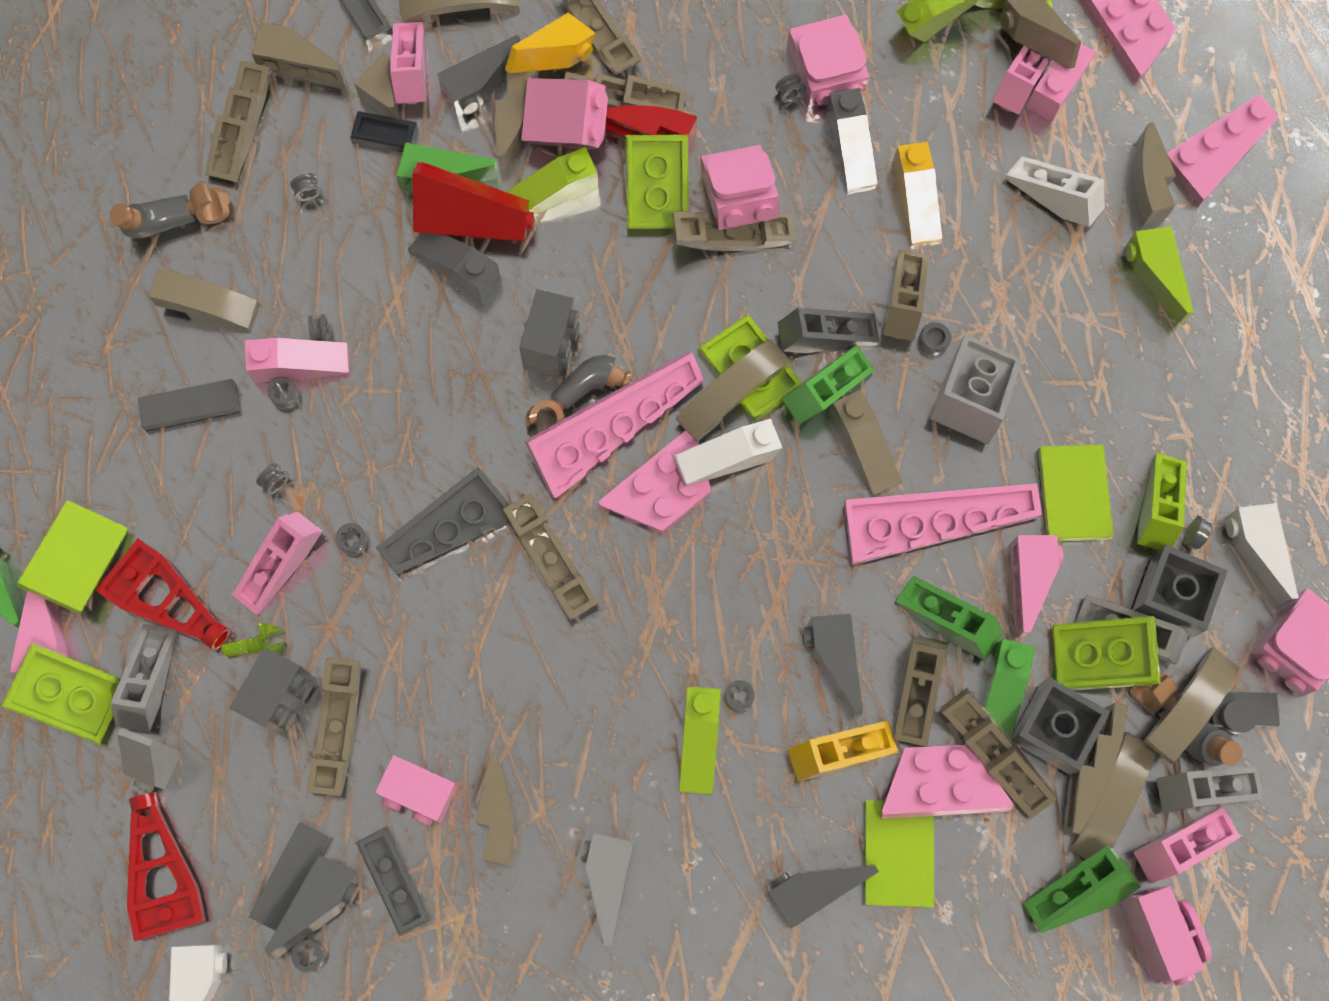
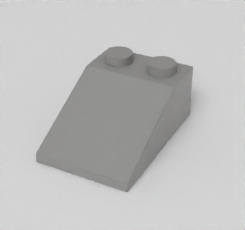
M964 334L929 419L988 445L1004 419L1022 359Z

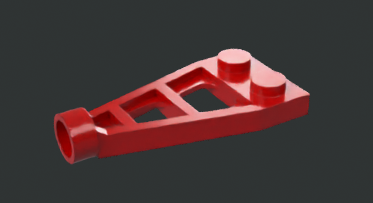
M139 538L135 540L96 589L98 593L123 611L200 640L213 651L219 649L229 637L230 629L214 618L171 563ZM154 575L161 576L170 589V593L158 606L150 605L138 598V594ZM180 597L184 598L195 610L186 623H181L168 615V612ZM207 626H210L204 634L205 628Z
M157 792L130 798L131 820L127 910L134 942L206 922L199 886L160 810ZM150 810L148 815H141V812ZM157 832L161 837L165 855L157 859L145 861L142 851V838L146 834ZM166 866L170 869L177 883V888L173 894L150 899L146 895V876L152 868Z

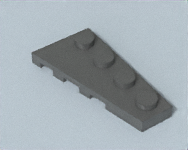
M477 467L378 545L376 549L396 574H399L510 523L503 512V509L510 504L483 471Z

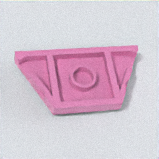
M1084 0L1136 80H1141L1176 31V27L1157 0Z
M685 430L599 500L598 506L605 511L608 509L625 516L627 520L642 523L649 529L663 534L711 494L709 480L685 486L674 460L675 455L698 446L699 442H696Z
M967 744L914 747L904 749L880 815L881 819L1008 812L1013 808V804L1000 784L988 772L987 766Z

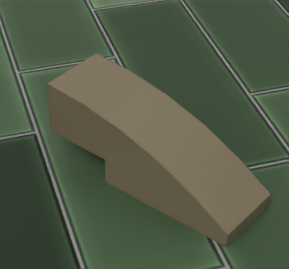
M507 72L508 100H495L497 157L500 170L507 169L522 143L527 78H532L531 72Z
M1154 122L1148 123L1139 137L1134 161V190L1143 225L1166 219L1176 206L1168 188L1176 174Z
M158 268L149 293V298L158 307L185 312L190 318L248 331L250 330L258 305L256 299L234 290L162 268Z
M489 755L475 822L479 826L489 827L482 861L512 867L515 847V819L512 798L498 758Z

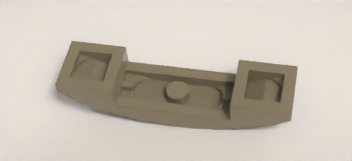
M399 0L402 23L432 22L431 15L490 8V14L520 10L518 0Z
M562 0L572 16L596 33L592 43L593 50L615 75L641 62V56L626 34L624 36L621 35L599 0Z
M673 212L672 214L675 244L689 248L712 251H746L773 248L792 244L796 241L792 212H779L778 219L718 230L715 218H704L703 212Z
M769 339L743 356L710 383L680 412L676 420L698 442L721 423V418L764 382H770L788 367L792 361Z
M529 493L505 507L503 512L570 621L599 604L548 524L547 518L532 494Z
M1214 646L1210 648L1195 669L1196 674L1169 712L1159 719L1144 742L1170 764L1173 763L1216 711L1231 688L1240 668Z
M326 657L321 688L324 694L314 758H311L307 793L333 796L342 795L356 724L360 686V660Z
M1129 732L1124 733L1113 773L1100 802L1081 833L1075 836L1068 850L1084 860H1087L1107 845L1111 849L1114 847L1136 805L1156 751L1140 738Z

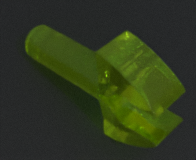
M259 623L260 632L256 637L223 644V655L229 657L256 650L262 651L264 647L279 655L288 644L281 642L269 645L265 641H268L272 635H280L286 632L277 626Z

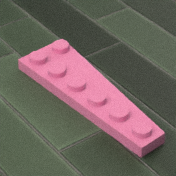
M686 352L524 441L551 497L557 498L583 478L586 472L594 465L607 459L611 455L610 453L623 442L627 443L647 423L651 424L667 408H671L704 382L693 353Z
M1037 483L848 499L844 502L852 565L1036 519L1042 515Z

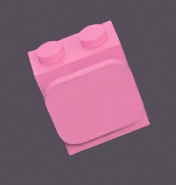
M847 14L789 29L787 47L795 70L801 78L800 83H803L806 87L804 95L808 106L816 104L821 106L827 105L829 95L833 92L860 88L861 93L865 92L869 79L865 66L866 56L858 33L850 25Z
M527 78L521 141L537 145L564 146L578 149L586 147V149L599 148L603 142L608 104V97L605 92L606 86L590 80Z
M761 144L701 156L702 180L718 230L779 218V195L775 186V175L768 155L762 150Z
M1308 588L1298 593V599L1288 603L1251 652L1258 659V663L1262 668L1278 674L1285 680L1286 686L1295 693L1308 695L1316 692L1325 680L1329 678V604Z
M1171 886L1148 888L1131 894L1119 902L1150 980L1163 981L1164 985L1174 983L1175 986L1195 980L1194 973L1205 970L1202 963L1212 960V951L1192 904L1188 900H1176Z

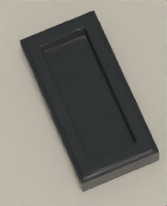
M357 111L350 139L352 143L403 153L405 142L414 144L418 126L417 122Z

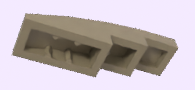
M240 60L234 88L229 87L223 115L218 114L205 175L236 183L248 154L265 102L273 71L270 67Z
M566 72L564 79L590 80L605 85V92L608 97L607 108L644 105L664 107L682 112L684 109L687 89L628 75L627 80L597 73L595 79Z
M968 688L941 707L942 713L963 735L965 743L987 766L988 772L1030 819L1057 800V796L1037 770Z
M1113 703L1106 707L1110 714L1104 723L1103 734L1098 735L1087 756L1086 765H1083L1080 771L1071 774L1064 835L1073 836L1080 834L1100 802L1113 773L1123 740L1128 705Z

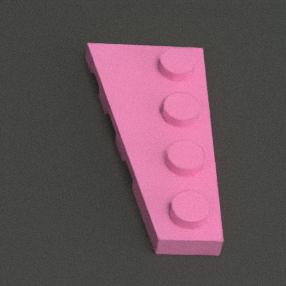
M1260 94L1167 153L1176 177L1198 204L1201 205L1279 116Z

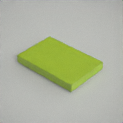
M626 135L627 230L674 229L673 212H689L688 135Z
M747 314L698 347V353L714 374L719 377L739 359L769 339L751 316ZM788 366L770 382H764L738 405L754 424L784 403L782 397L800 385L802 381L791 367Z
M1104 445L1040 446L1038 458L1046 535H1057L1058 542L1111 540L1114 538Z
M67 500L17 582V587L81 615L127 535L129 528Z
M1154 616L1052 625L1056 681L1071 690L1161 685Z
M30 643L0 706L100 745L113 717L111 701L120 678L37 644Z
M866 800L864 865L875 864L879 872L864 881V905L934 908V816L881 819L880 814L885 801Z

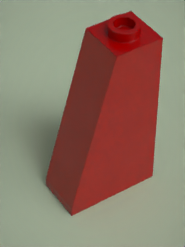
M417 162L412 172L413 232L525 241L528 230L533 231L534 212L529 211V200L425 162Z

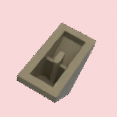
M382 53L355 83V87L361 101L383 116L398 119L397 103L395 104L390 74L391 62L388 53Z

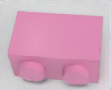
M393 755L375 793L383 797L381 804L398 812L402 806L414 811L411 818L430 826L433 820L442 823L458 789V785Z

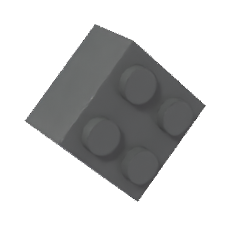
M536 289L519 347L524 370L556 378L561 377L563 369L568 370L572 357V351H569L571 340H577L580 330V322H578L579 311L575 310L574 298Z
M1164 545L1152 555L1133 611L1154 616L1156 619L1182 627L1189 636L1196 637L1208 629L1228 570Z
M264 647L229 709L281 735L283 730L287 731L296 718L294 710L299 701H304L310 694L313 687L311 680L314 676L300 665Z
M1048 678L1040 683L1011 739L1015 744L1070 775L1081 770L1110 711L1056 680Z

